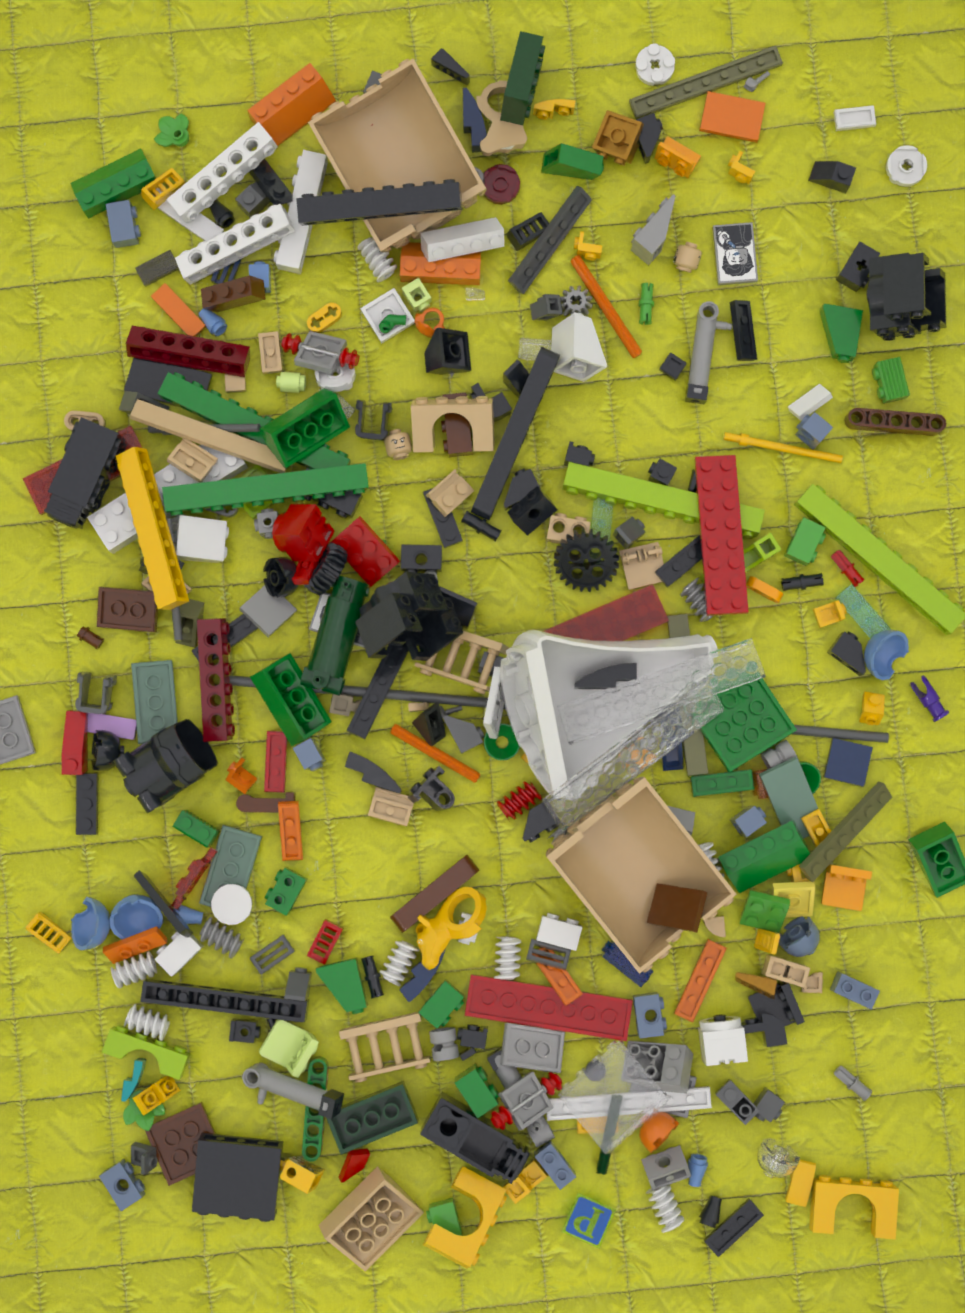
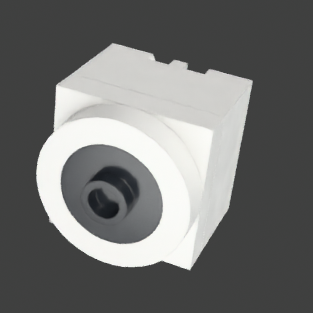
M719 1014L714 1015L713 1018L699 1021L700 1027H698L701 1058L706 1066L720 1065V1062L729 1064L730 1061H733V1063L748 1062L744 1027L741 1026L740 1017Z

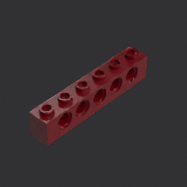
M132 325L126 341L128 357L245 377L250 362V346Z
M226 618L197 620L203 742L232 740L235 735V726L232 724L234 706L231 703L230 696L233 693V686L229 675L232 673V666L228 659L231 647L227 641V634H229L230 628ZM213 634H216L218 637L216 644H213L211 641ZM214 654L218 655L219 657V663L217 665L214 664L212 661V657ZM215 674H217L220 677V683L218 685H216L213 680ZM216 695H219L221 697L220 705H217L215 703L214 699ZM217 715H220L222 717L223 721L221 725H218L216 723Z

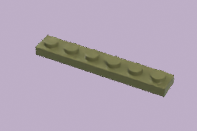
M878 781L799 865L807 880L814 882L892 798L884 783Z

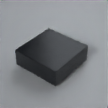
M670 352L659 368V371L676 381L687 363Z

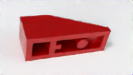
M66 711L61 754L62 775H83L88 771V718L85 712Z

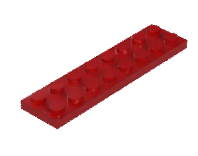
M736 455L695 457L707 616L748 614Z
M471 974L465 1016L627 1041L633 1000L582 992L583 995L565 1006L550 986Z

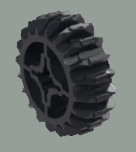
M335 543L328 544L312 573L309 584L304 585V587L319 596L326 593L342 573L348 558L347 551Z

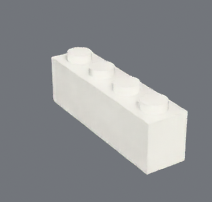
M496 217L420 233L421 251L428 262L504 247V228Z

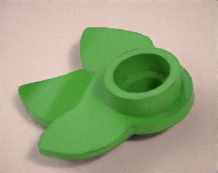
M181 113L175 119L169 116L159 119L158 125L161 132L154 138L158 145L168 147L174 144L175 146L182 147L189 142V132L187 131L189 121L185 115Z
M137 1090L130 1096V1104L123 1112V1119L126 1125L136 1121L140 1128L149 1131L153 1125L154 1116L164 1115L165 1108L161 1103L143 1116L132 1099L143 1091Z

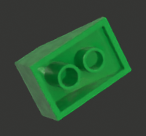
M945 821L908 839L936 898L965 885V858L954 831Z

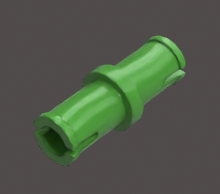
M648 283L641 284V300H639L638 306L640 307L639 324L642 325L643 322H645L644 325L652 324V308L654 307V284L652 283L649 286Z

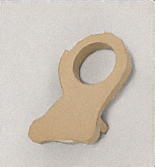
M499 80V82L491 83L483 90L481 96H476L479 110L492 121L486 138L480 142V151L484 156H491L497 152L509 153L514 149H522L527 141V135L522 125L501 121V113L494 111L488 104V99L492 95L505 93L507 81Z

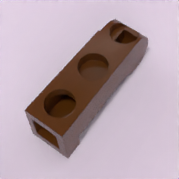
M286 792V798H254L251 795L244 794L238 797L236 806L241 812L278 813V802L296 801V792Z

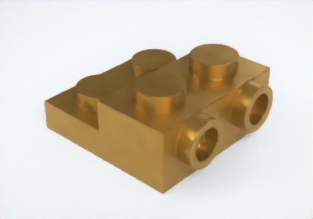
M607 110L592 149L598 155L604 156L603 159L607 160L609 156L615 158L614 162L619 165L631 164L639 146L637 141L644 124Z

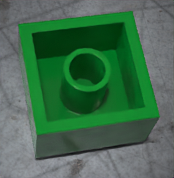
M475 1063L457 1075L454 1083L476 1117L479 1118L498 1105L499 1092L493 1083L489 1085L487 1082L488 1075L483 1067L480 1066L478 1068Z

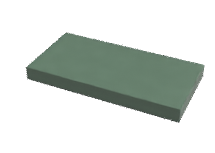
M172 660L131 663L138 744L145 743L156 733L178 723Z
M795 756L760 773L759 776L780 826L790 821H795L804 839L809 834L801 818L818 809V806L799 760Z
M226 825L222 826L199 904L211 907L214 893L220 887L227 884H237L247 890L262 836Z

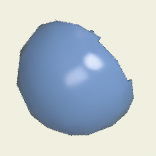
M891 629L875 634L868 641L864 650V661L873 676L880 680L891 678L895 672L892 669L893 661L899 657L904 658L909 652L906 635Z
M135 894L125 897L117 903L110 914V928L120 939H125L156 926L160 929L163 924L161 910L151 898L145 895Z
M86 897L83 904L87 905V909L82 913L75 914L73 919H71L73 943L79 950H89L99 946L104 942L110 931V915L106 907L100 901Z

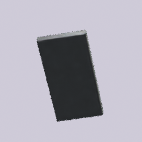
M133 358L124 391L138 392L156 401L177 406L160 398L157 394L168 372L173 375L177 372L186 377L185 380L190 383L196 381L203 385V389L207 391L212 374L188 367Z

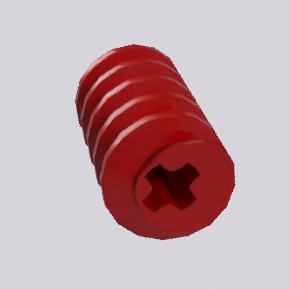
M524 781L522 782L524 789L517 786V794L510 791L511 798L503 796L504 804L499 800L497 801L498 807L508 820V817L516 819L515 812L522 815V807L529 810V802L536 805L535 797L539 800L543 799L532 783L529 784Z

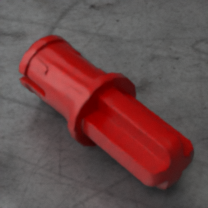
M837 550L831 555V558L842 570L841 574H845L854 587L865 580L855 569V564H851L841 550Z

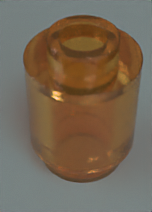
M768 769L752 771L755 787L753 795L758 796V799L769 798L759 776L760 773Z

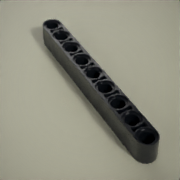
M541 347L474 502L471 513L490 520L558 363L560 354Z

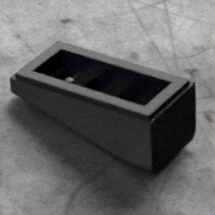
M441 48L431 58V64L436 69L465 85L470 83L469 73L444 49Z
M540 212L511 228L507 233V238L515 250L518 251L538 239L549 225V222ZM535 221H538L543 229L540 230ZM529 225L532 226V228L534 229L535 233H533V231L531 230V228L529 227Z

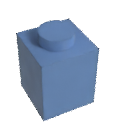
M261 261L249 264V275L264 280L265 293H271V269L269 264Z

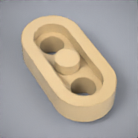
M70 411L64 418L65 426L73 431L74 427L73 420L79 419L80 421L81 417L91 422L98 421L99 425L103 427L106 425L105 419L95 412Z

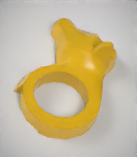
M472 887L456 889L446 899L434 918L429 919L421 914L417 917L421 922L415 928L417 944L422 953V965L426 969L432 970L438 965L439 958L451 939L469 938L482 929L480 925L485 918L487 910L486 898L483 894ZM473 898L475 900V910L471 918L465 923L455 924L453 913L458 903L464 899Z

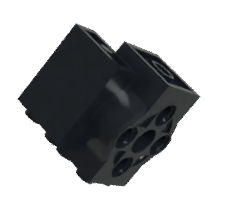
M902 253L869 258L867 300L870 311V330L885 341L895 340V337L900 336L903 338H913L916 334H921V331L939 332L941 328H947L945 272L941 268L925 270L924 265H929V257L924 253Z
M404 572L396 580L378 587L371 599L359 608L362 617L355 621L368 658L383 659L388 655L385 646H402L406 643L412 660L427 661L463 634L454 604L450 597H443L435 574Z

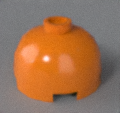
M656 1112L652 1116L648 1113L640 1121L643 1124L639 1131L641 1143L652 1153L663 1144L671 1131L675 1130L680 1123L666 1112Z

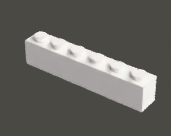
M303 150L302 156H298L297 168L299 169L297 175L294 174L292 186L294 187L293 200L287 203L289 205L288 215L295 232L278 240L280 247L279 251H275L274 262H276L277 269L297 274L302 272L313 225L301 226L298 223L296 198H302V194L320 196L328 164L327 155Z

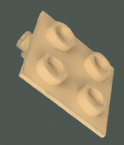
M658 542L619 551L629 590L662 582L655 573L656 570L664 565L661 555L663 554L661 546L659 547Z

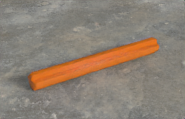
M395 724L392 727L390 733L472 782L476 783L480 777L479 772L440 749L430 746L426 741Z

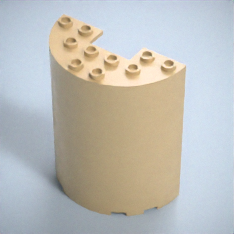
M406 59L399 63V67L395 70L385 71L381 75L382 78L378 79L380 85L374 84L370 86L365 94L352 97L347 105L343 101H337L331 104L326 112H318L311 117L312 120L308 122L346 190L352 189L354 192H362L363 188L373 187L374 190H382L383 186L393 185L395 188H403L402 185L414 183L415 186H423V182L427 181L442 184L443 180L455 179V182H459L461 185L462 206L465 209L478 201V195L481 197L486 192L485 185L414 59ZM462 210L367 219L363 221L380 251L388 252L392 249L391 246L398 249L407 245L411 238L420 239V233L440 228L460 215Z
M645 777L635 778L633 780L634 784L627 782L615 790L616 794L613 796L612 794L604 796L576 818L567 827L565 835L564 833L560 834L552 842L553 849L549 848L546 851V857L639 974L642 971L645 973L653 967L652 963L658 958L663 959L669 954V949L672 948L669 942L677 941L681 937L680 933L684 931L647 923L657 883L708 892L701 917L704 921L716 916L717 910L722 906H728L733 902V897L737 895Z

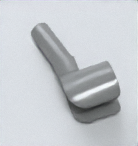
M767 71L756 80L749 77L745 82L744 88L753 92L761 81L770 76V73Z

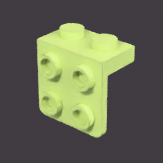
M277 1019L259 1049V1053L261 1056L286 1067L292 1076L299 1078L300 1074L307 1068V1062L311 1055L317 1051L319 1041L312 1033L286 1020Z

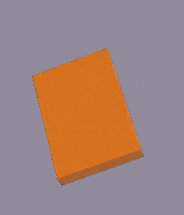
M708 91L699 131L757 143L766 103Z

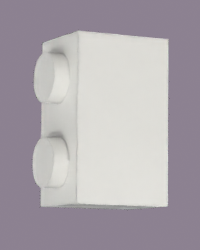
M547 913V916L542 915L536 940L576 951L582 926L578 925L579 921L567 918V921L559 920L558 915Z
M177 931L171 937L173 941L168 946L166 944L163 945L156 952L158 956L154 960L171 977L178 973L204 947L193 934L187 938Z

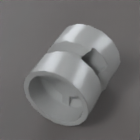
M787 740L775 745V749L770 748L761 753L762 760L767 769L795 756L797 757Z
M455 1027L429 1031L430 1042L434 1044L432 1048L433 1061H444L459 1057L458 1045L454 1043L457 1039Z

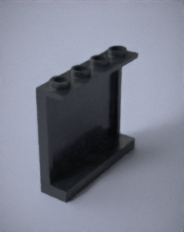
M201 1133L197 1147L192 1212H197L199 1215L216 1214L224 1218L235 1216L243 1220L254 1218L262 1222L274 1221L277 1214L276 1205L280 1162L284 1141Z

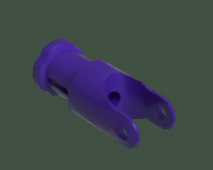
M923 675L921 679L927 688V694L921 692L914 682H911L910 685L924 708H927L933 716V722H936L950 712L945 710L939 701L940 697L928 679Z

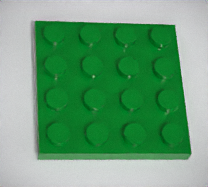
M750 663L684 704L728 773L797 731L753 663Z

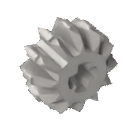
M579 285L577 290L570 286L569 292L567 290L563 291V296L560 297L562 310H565L564 316H567L569 313L571 315L573 313H582L586 316L589 314L587 309H592V304L589 303L592 301V296H586L588 293L587 289L581 292V286ZM577 300L579 301V305H578V304L572 305V301H574V302H576Z

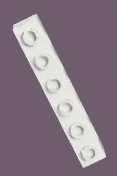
M258 122L166 200L187 224L196 219L198 214L205 208L210 207L220 195L227 193L232 185L241 181L244 175L250 170L255 169L263 159L271 156L278 146ZM242 159L239 164H236L238 160Z
M281 204L273 205L267 211L255 214L243 223L235 224L232 229L220 232L214 238L199 243L197 247L183 251L179 256L175 257L183 279L191 285L295 232V229L285 208ZM273 222L270 227L266 228L268 223ZM252 231H255V233L251 237H249V234ZM237 240V243L231 246L232 242ZM217 249H220L219 252L216 255H214V252ZM202 258L201 262L196 264L197 260Z

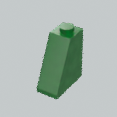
M561 143L544 153L541 173L593 180L603 172L604 156Z
M823 304L820 308V316L831 356L837 359L838 362L849 363V361H853L856 357L863 310Z
M357 957L319 966L315 969L318 976L346 1012L352 1011V1014L364 1012V1008H367L368 1003Z

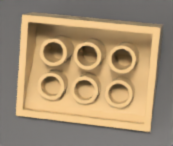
M377 1166L319 1224V1228L325 1240L366 1271L424 1211L389 1175Z

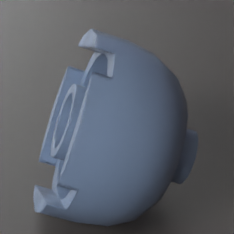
M802 916L792 920L784 927L787 931L783 935L780 933L779 945L788 954L795 957H803L815 952L820 941V932L810 917L805 919Z

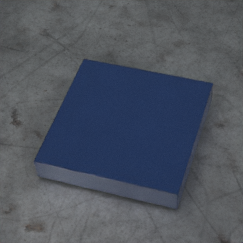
M832 738L823 777L864 787L873 747Z

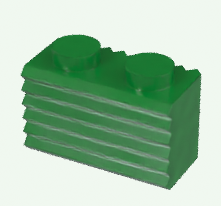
M189 810L181 811L172 826L206 848L211 847L220 832L219 829L199 819V816L192 814Z

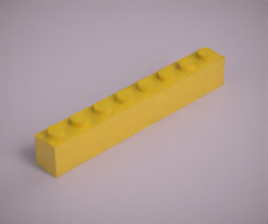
M132 447L116 455L117 467L121 474L128 506L133 517V525L138 535V543L141 547L144 564L149 575V583L154 593V601L158 609L171 610L189 602L148 451L145 448Z

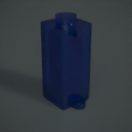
M608 940L601 948V951H603L601 956L640 987L648 981L650 975L654 972L650 969L645 973L642 971L639 974L613 940L611 942Z

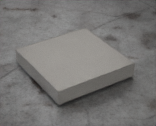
M265 585L239 609L267 637H270L297 611L284 597H272L267 592Z

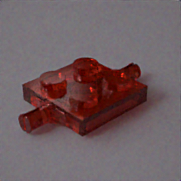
M210 847L204 857L193 860L187 869L189 874L182 877L176 885L178 890L175 894L178 896L171 904L172 907L178 910L183 901L187 899L186 897L189 896L210 865L211 860L218 852L217 850Z

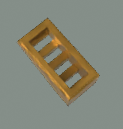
M740 972L736 973V982L771 999H775L776 979Z

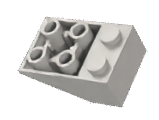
M674 194L669 199L666 197L659 205L660 209L656 214L653 212L647 218V224L644 228L639 227L633 235L631 251L648 266L662 251L676 197Z
M628 1041L621 1081L666 1092L687 1094L693 1053L687 1045Z

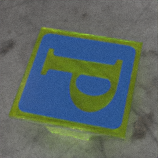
M578 1193L561 1232L600 1249L616 1210Z

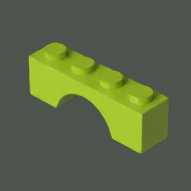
M771 533L743 550L745 573L782 550ZM701 575L699 578L704 584V575Z
M122 1025L114 1026L109 1030L102 1053L122 1059L132 1050H146L156 1057L161 1074L178 1080L183 1077L191 1054L186 1052V1048L175 1045V1047L168 1046V1042L160 1041L157 1038L155 1041L148 1038V1035L146 1036L142 1032L134 1034Z

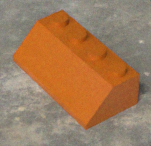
M309 63L247 111L251 121L254 124L259 122L277 146H279L312 120L311 117L318 112H324L336 100L323 78L313 65Z
M409 242L407 245L402 246L400 258L401 282H412L419 278L422 283L480 285L481 251L428 262L421 251V243Z

